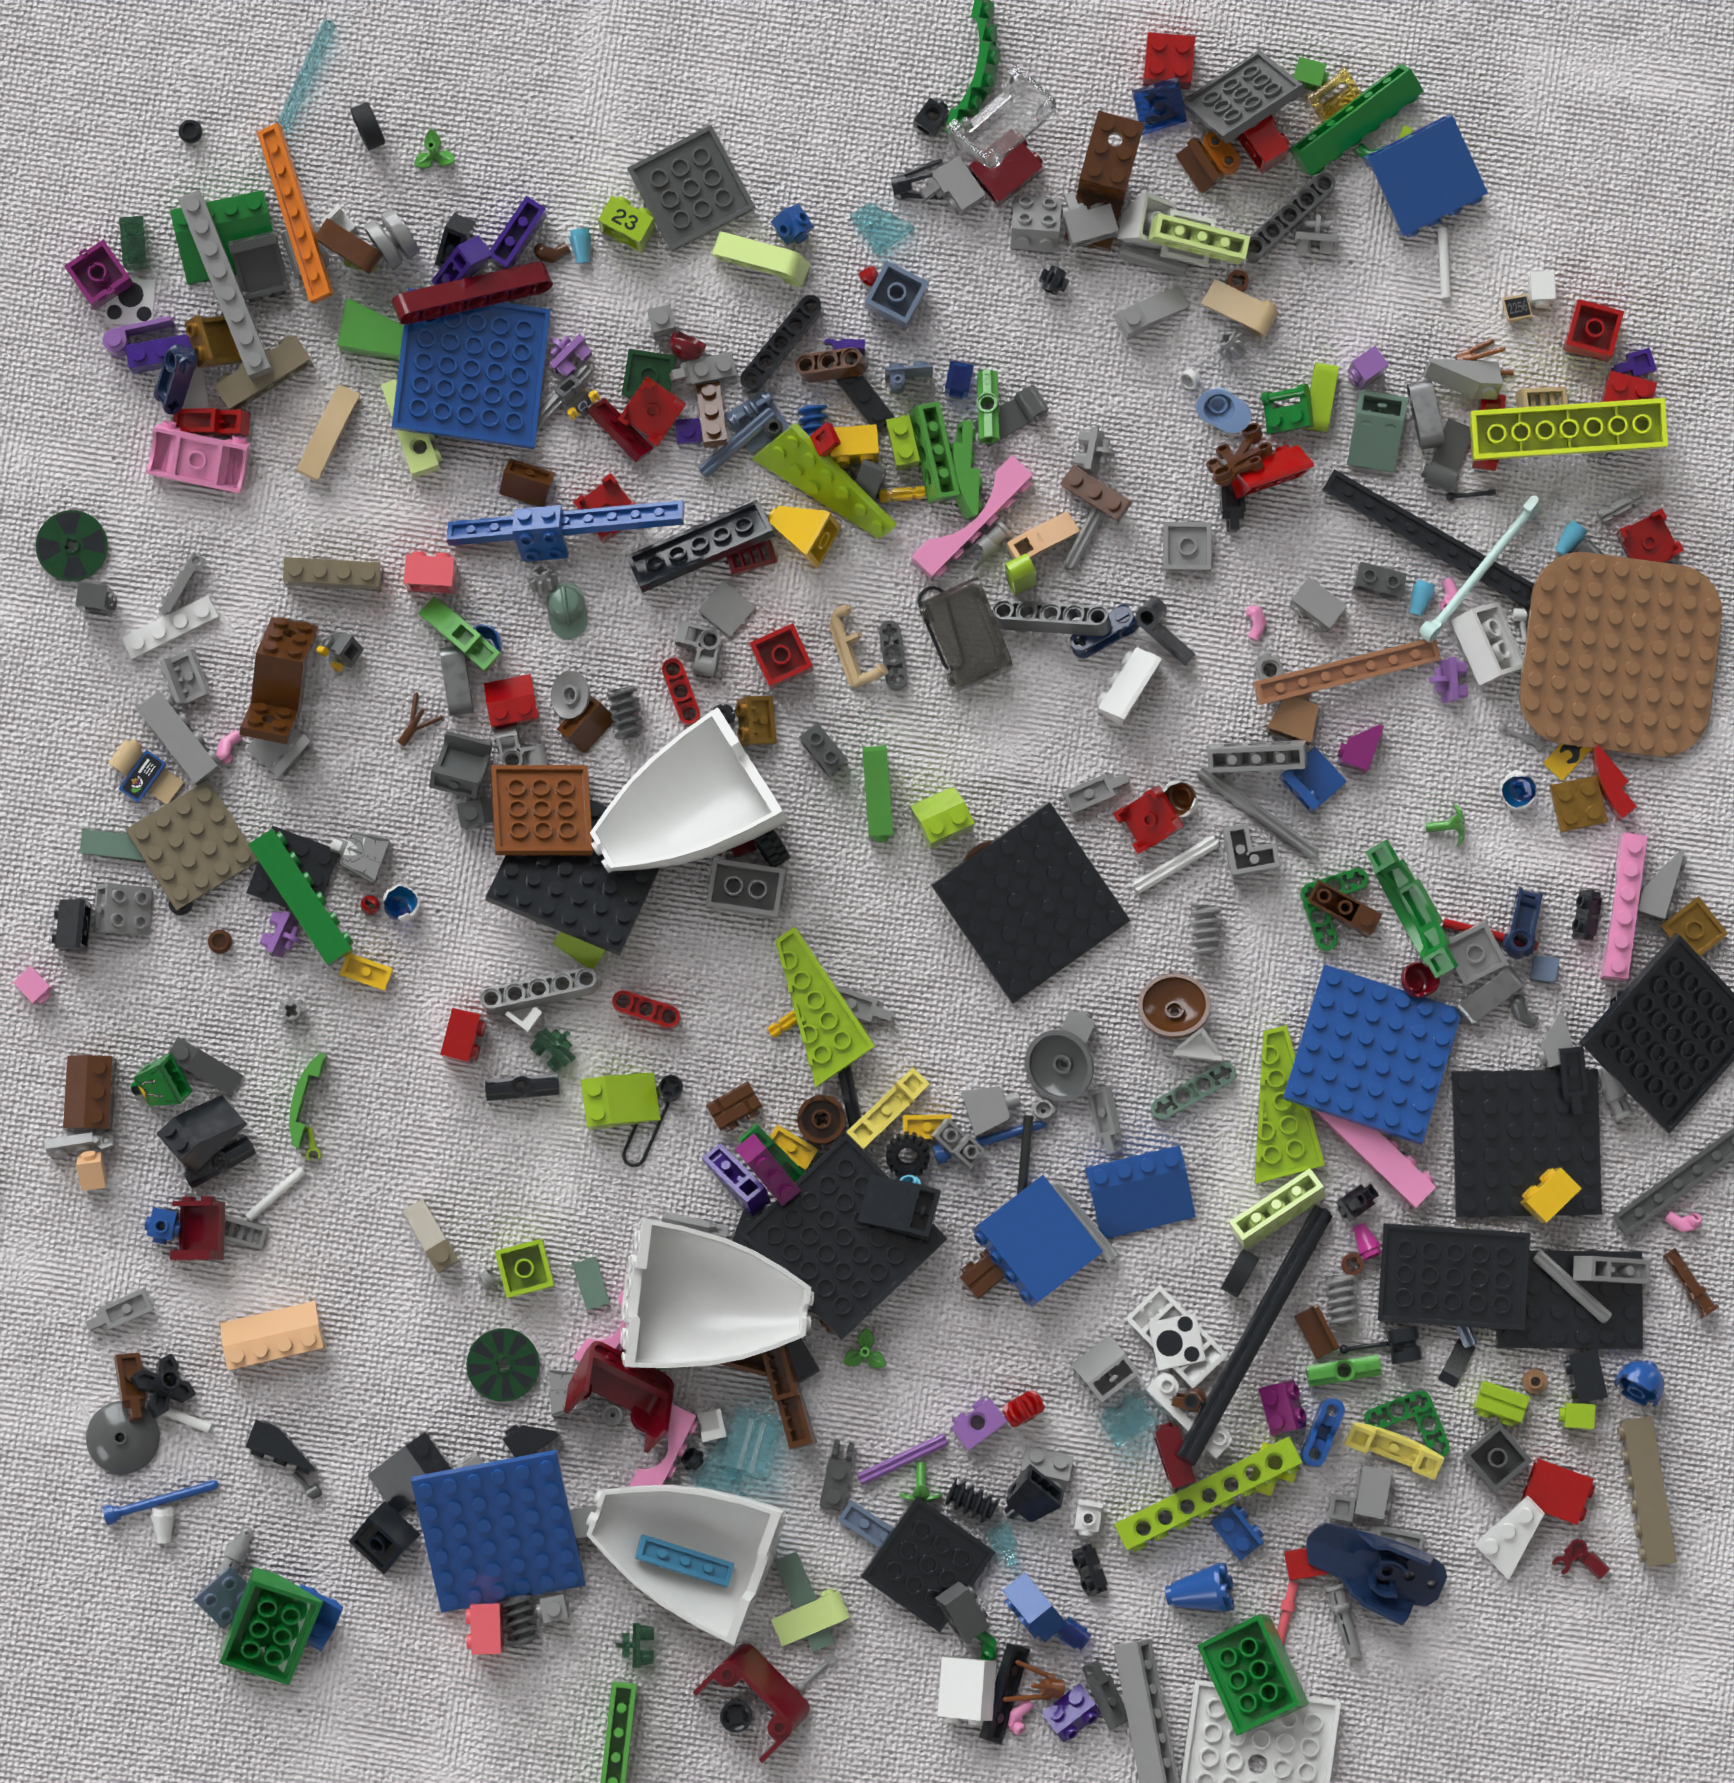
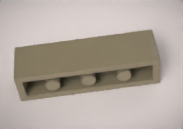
M296 335L283 338L278 342L279 345L272 350L270 348L265 349L273 372L251 380L242 363L238 366V371L231 375L227 373L217 380L218 383L214 386L229 410H238L313 364Z
M284 557L283 582L286 586L382 591L383 566L380 562Z

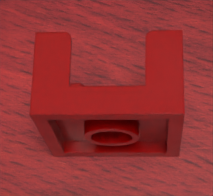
M647 376L617 420L626 426L630 423L647 435L649 442L658 446L684 409L686 403Z
M612 473L604 477L602 484L585 497L581 495L573 501L576 510L635 505L621 489ZM620 531L598 532L595 534L604 544Z
M1662 508L1651 513L1649 517L1618 530L1616 536L1628 558L1665 563L1682 554L1684 549L1679 540L1674 541L1665 523L1667 516Z
M1160 786L1149 789L1142 794L1143 796L1113 813L1118 823H1126L1137 842L1133 843L1132 846L1137 854L1148 851L1185 827Z

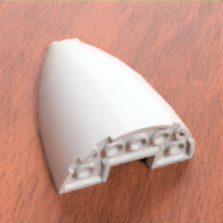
M716 708L651 757L626 783L590 832L594 839L591 845L598 856L604 855L605 859L601 862L608 873L612 871L653 869L681 865L712 857L751 841L781 826L788 819L719 708Z
M641 1219L638 1222V1228L641 1229L640 1232L635 1231L631 1248L635 1251L634 1255L631 1254L628 1257L622 1299L621 1318L626 1325L625 1328L622 1327L620 1343L621 1347L626 1350V1353L622 1352L621 1356L625 1367L677 1368L711 1366L745 1359L776 1349L805 1337L806 1330H810L811 1316H807V1308L813 1305L814 1292L811 1291L809 1285L782 1266L758 1252L724 1237L655 1220Z
M645 1485L598 1490L594 1499L597 1509L595 1513L591 1511L586 1522L589 1529L586 1535L606 1558L630 1582L659 1605L699 1629L735 1645L744 1630L743 1625H745L757 1602L755 1597L756 1595L758 1596L768 1576L783 1533L780 1530H782L786 1521V1510L751 1498L703 1487ZM644 1534L735 1563L729 1586L724 1588L634 1559L640 1536Z

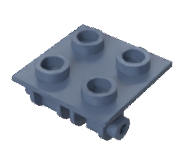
M924 361L915 362L913 366L894 363L890 364L889 368H885V380H890L891 392L896 395L903 393L905 379L932 377L933 364L928 365V362Z
M765 389L725 414V417L737 434L767 408L772 409L777 416L776 419L782 422L783 432L789 428V425L773 403L772 397ZM772 428V429H770V430L773 431V432H775V431H777L778 429H777V428ZM763 429L745 447L751 455L771 442L772 439L767 436Z
M229 1566L193 1600L220 1627L225 1629L233 1620L248 1581L244 1580Z

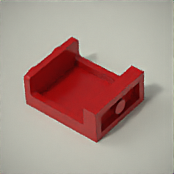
M1535 1458L1520 1502L1528 1495L1545 1514L1578 1525L1579 1521L1583 1522L1586 1516L1587 1508L1584 1506L1587 1498L1591 1499L1594 1493L1595 1485L1592 1484L1594 1479Z

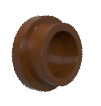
M215 930L208 938L209 948L217 954L226 953L232 947V937L225 930Z

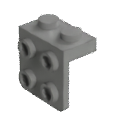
M1016 195L1013 205L1010 249L1058 252L1061 199Z

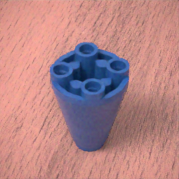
M1226 1563L1214 1564L1174 1581L1171 1585L1165 1586V1596L1168 1605L1217 1612L1234 1610V1600L1230 1596V1590L1234 1587L1231 1575H1228Z

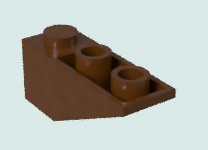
M1320 880L1317 881L1307 902L1365 937L1372 935L1382 916L1376 910Z

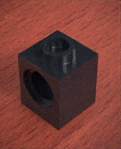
M929 98L915 117L913 126L933 139L949 117L948 106L939 99L933 100ZM930 112H935L939 115V118L935 121H930L926 115Z

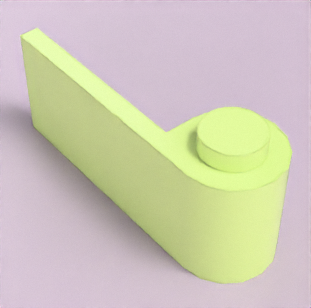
M833 1587L819 1593L821 1598L771 1619L782 1647L850 1618L840 1591L834 1592Z

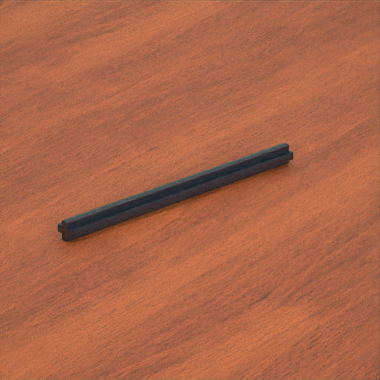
M1314 1205L1179 1447L1176 1456L1182 1462L1188 1463L1191 1466L1196 1465L1333 1216L1326 1208Z

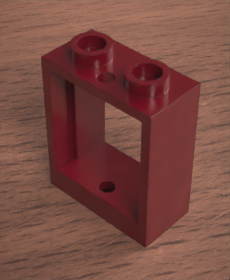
M1172 1422L1156 1426L1157 1431L1152 1432L1170 1489L1196 1482L1192 1466L1182 1462L1176 1456L1183 1442L1179 1426H1173Z

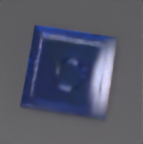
M1177 77L1131 91L1137 120L1145 123L1142 135L1187 122Z

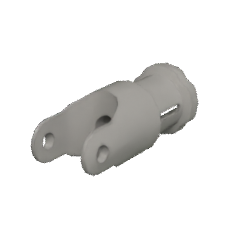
M997 520L996 526L987 534H983L962 555L961 560H965L976 550H983L981 559L972 567V570L975 571L998 550V546L1007 537L1011 538L1013 534L1001 521Z
M1604 1068L1600 1069L1598 1077L1601 1082L1602 1093L1606 1103H1609L1615 1116L1613 1118L1614 1122L1634 1115V1111L1630 1110L1625 1096L1627 1094L1624 1088Z
M244 1527L239 1536L229 1543L224 1553L225 1558L219 1569H216L214 1573L218 1575L223 1573L229 1567L231 1561H233L231 1568L235 1572H237L240 1564H244L249 1554V1542L253 1536V1530L250 1527Z

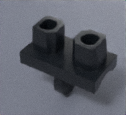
M1360 1184L1336 1201L1338 1211L1351 1222L1375 1204L1373 1200L1379 1194L1372 1184L1365 1188Z

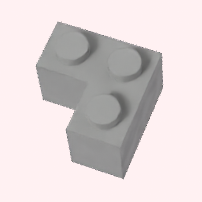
M1248 823L1225 827L1222 830L1231 878L1279 870L1281 867L1276 843L1252 847Z

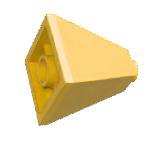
M778 506L777 509H772L768 517V521L773 528L816 568H819L841 529V526L832 514L823 510Z

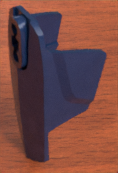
M1326 1522L1319 1525L1307 1536L1306 1552L1310 1565L1340 1578L1352 1598L1357 1600L1362 1607L1399 1625H1404L1407 1622L1414 1605L1428 1606L1438 1600L1447 1579L1444 1564L1434 1558V1556L1415 1547L1382 1536ZM1408 1571H1412L1414 1573V1576L1411 1575L1408 1577L1404 1574L1408 1573ZM1431 1579L1436 1580L1433 1585H1429L1427 1582Z

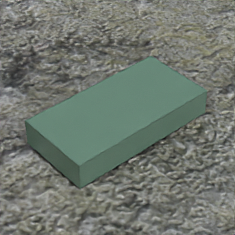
M596 1257L573 1263L586 1310L610 1304Z

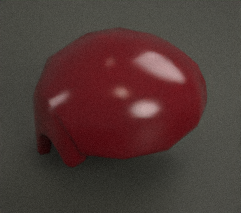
M680 331L673 332L669 340L672 353L684 361L699 359L706 348L705 343Z
M1421 961L1407 965L1401 973L1402 988L1408 995L1415 998H1424L1431 995L1440 985V977L1436 979L1430 967L1421 963Z

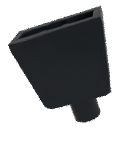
M1029 1464L1008 1489L1007 1506L1004 1508L1005 1514L1010 1519H1015L1021 1515L1028 1522H1034L1062 1507L1064 1490Z

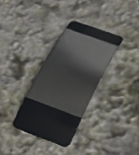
M1458 1339L1438 1379L1452 1387H1456L1475 1350V1346L1465 1348L1461 1339Z

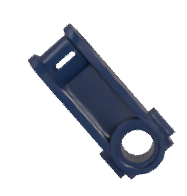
M181 344L173 345L166 350L154 390V398L162 403L163 410L170 415L182 409L194 370L197 367L195 350L190 347L185 348Z
M1122 604L1108 613L1112 627L1109 633L1104 636L1072 634L1070 643L1074 655L1080 659L1088 658L1123 637L1134 633L1140 626L1129 606ZM1098 619L1095 623H1100L1104 619Z
M1521 886L1518 887L1508 933L1504 934L1502 944L1504 951L1514 959L1529 957L1530 954L1533 955L1536 940L1533 939L1543 892L1535 893L1523 890ZM1514 940L1521 941L1524 947L1516 946Z

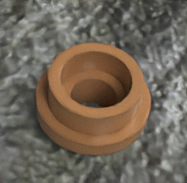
M1537 1369L1529 1370L1523 1376V1387L1529 1393H1541L1547 1386L1546 1375ZM1533 1377H1537L1539 1379L1538 1386H1533L1531 1384V1379Z

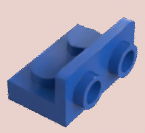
M1231 1504L1209 1523L1239 1561H1241L1257 1547L1264 1544L1261 1539L1264 1534L1256 1525L1251 1527L1246 1520L1249 1516L1240 1505L1236 1507L1234 1504Z

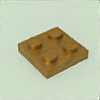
M1597 775L1549 786L1560 833L1608 822Z
M1699 896L1659 926L1669 939L1675 933L1679 934L1699 956L1703 955L1728 935V932Z

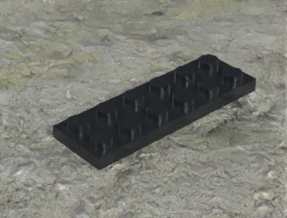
M755 500L626 555V558L643 593L775 537L759 501Z

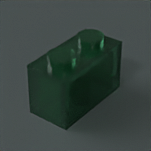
M143 216L119 218L123 266L127 271L151 269L147 222Z

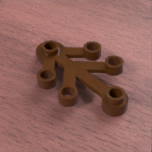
M1251 423L1242 431L1244 441L1235 454L1231 452L1228 444H1223L1216 448L1218 458L1210 459L1206 463L1209 473L1214 475L1212 478L1214 484L1227 486L1233 482L1236 475L1248 469L1258 471L1263 468L1264 464L1261 457H1267L1273 453L1271 443H1261L1258 447L1248 451L1252 444L1262 440L1261 436L1263 433L1258 423ZM1219 459H1225L1228 464L1221 465Z

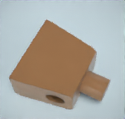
M1312 692L1283 699L1266 731L1291 740H1307V746H1309L1312 742L1318 705L1309 702Z

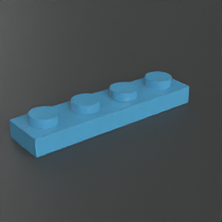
M644 1534L640 1536L634 1557L636 1560L724 1588L729 1586L735 1564Z

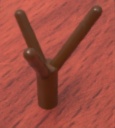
M417 692L413 696L409 725L397 741L404 747L417 730L443 719V715H439L418 724L425 709L421 708L416 716L419 695Z

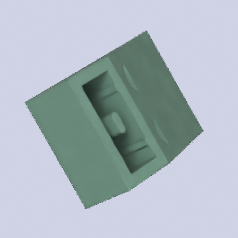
M1365 390L1359 391L1347 465L1394 473L1408 397Z

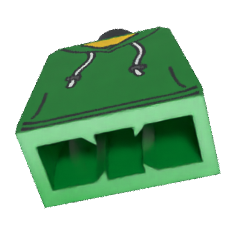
M168 1053L146 1064L134 1076L135 1082L131 1084L132 1093L135 1096L143 1095L150 1106L178 1105L193 1092L172 1053Z

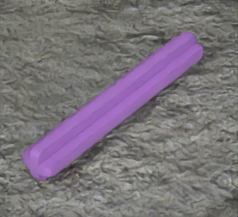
M940 1434L857 1474L858 1479L862 1485H865L946 1447L948 1441L944 1434Z

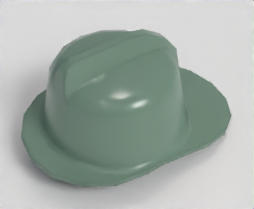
M571 582L556 584L553 592L547 595V610L551 629L557 636L563 639L576 638L584 632L587 626V611L583 592L577 585Z

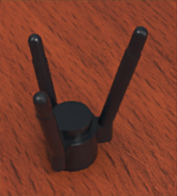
M938 159L891 177L894 196L900 195L901 199H923L920 193H908V191L912 190L911 183L931 178L933 174L927 173L914 177L910 176L941 164L943 160ZM935 195L929 200H942L943 197L938 199V197Z

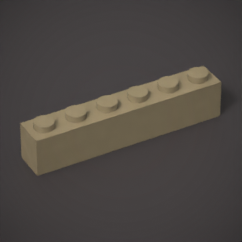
M1652 1416L1621 1420L1620 1426H1617L1619 1441H1623L1624 1444L1621 1457L1623 1465L1628 1467L1629 1474L1625 1475L1627 1489L1632 1491L1633 1499H1630L1629 1503L1631 1513L1636 1514L1637 1523H1634V1533L1636 1538H1640L1641 1548H1638L1640 1563L1644 1562L1645 1567L1676 1563L1677 1559Z

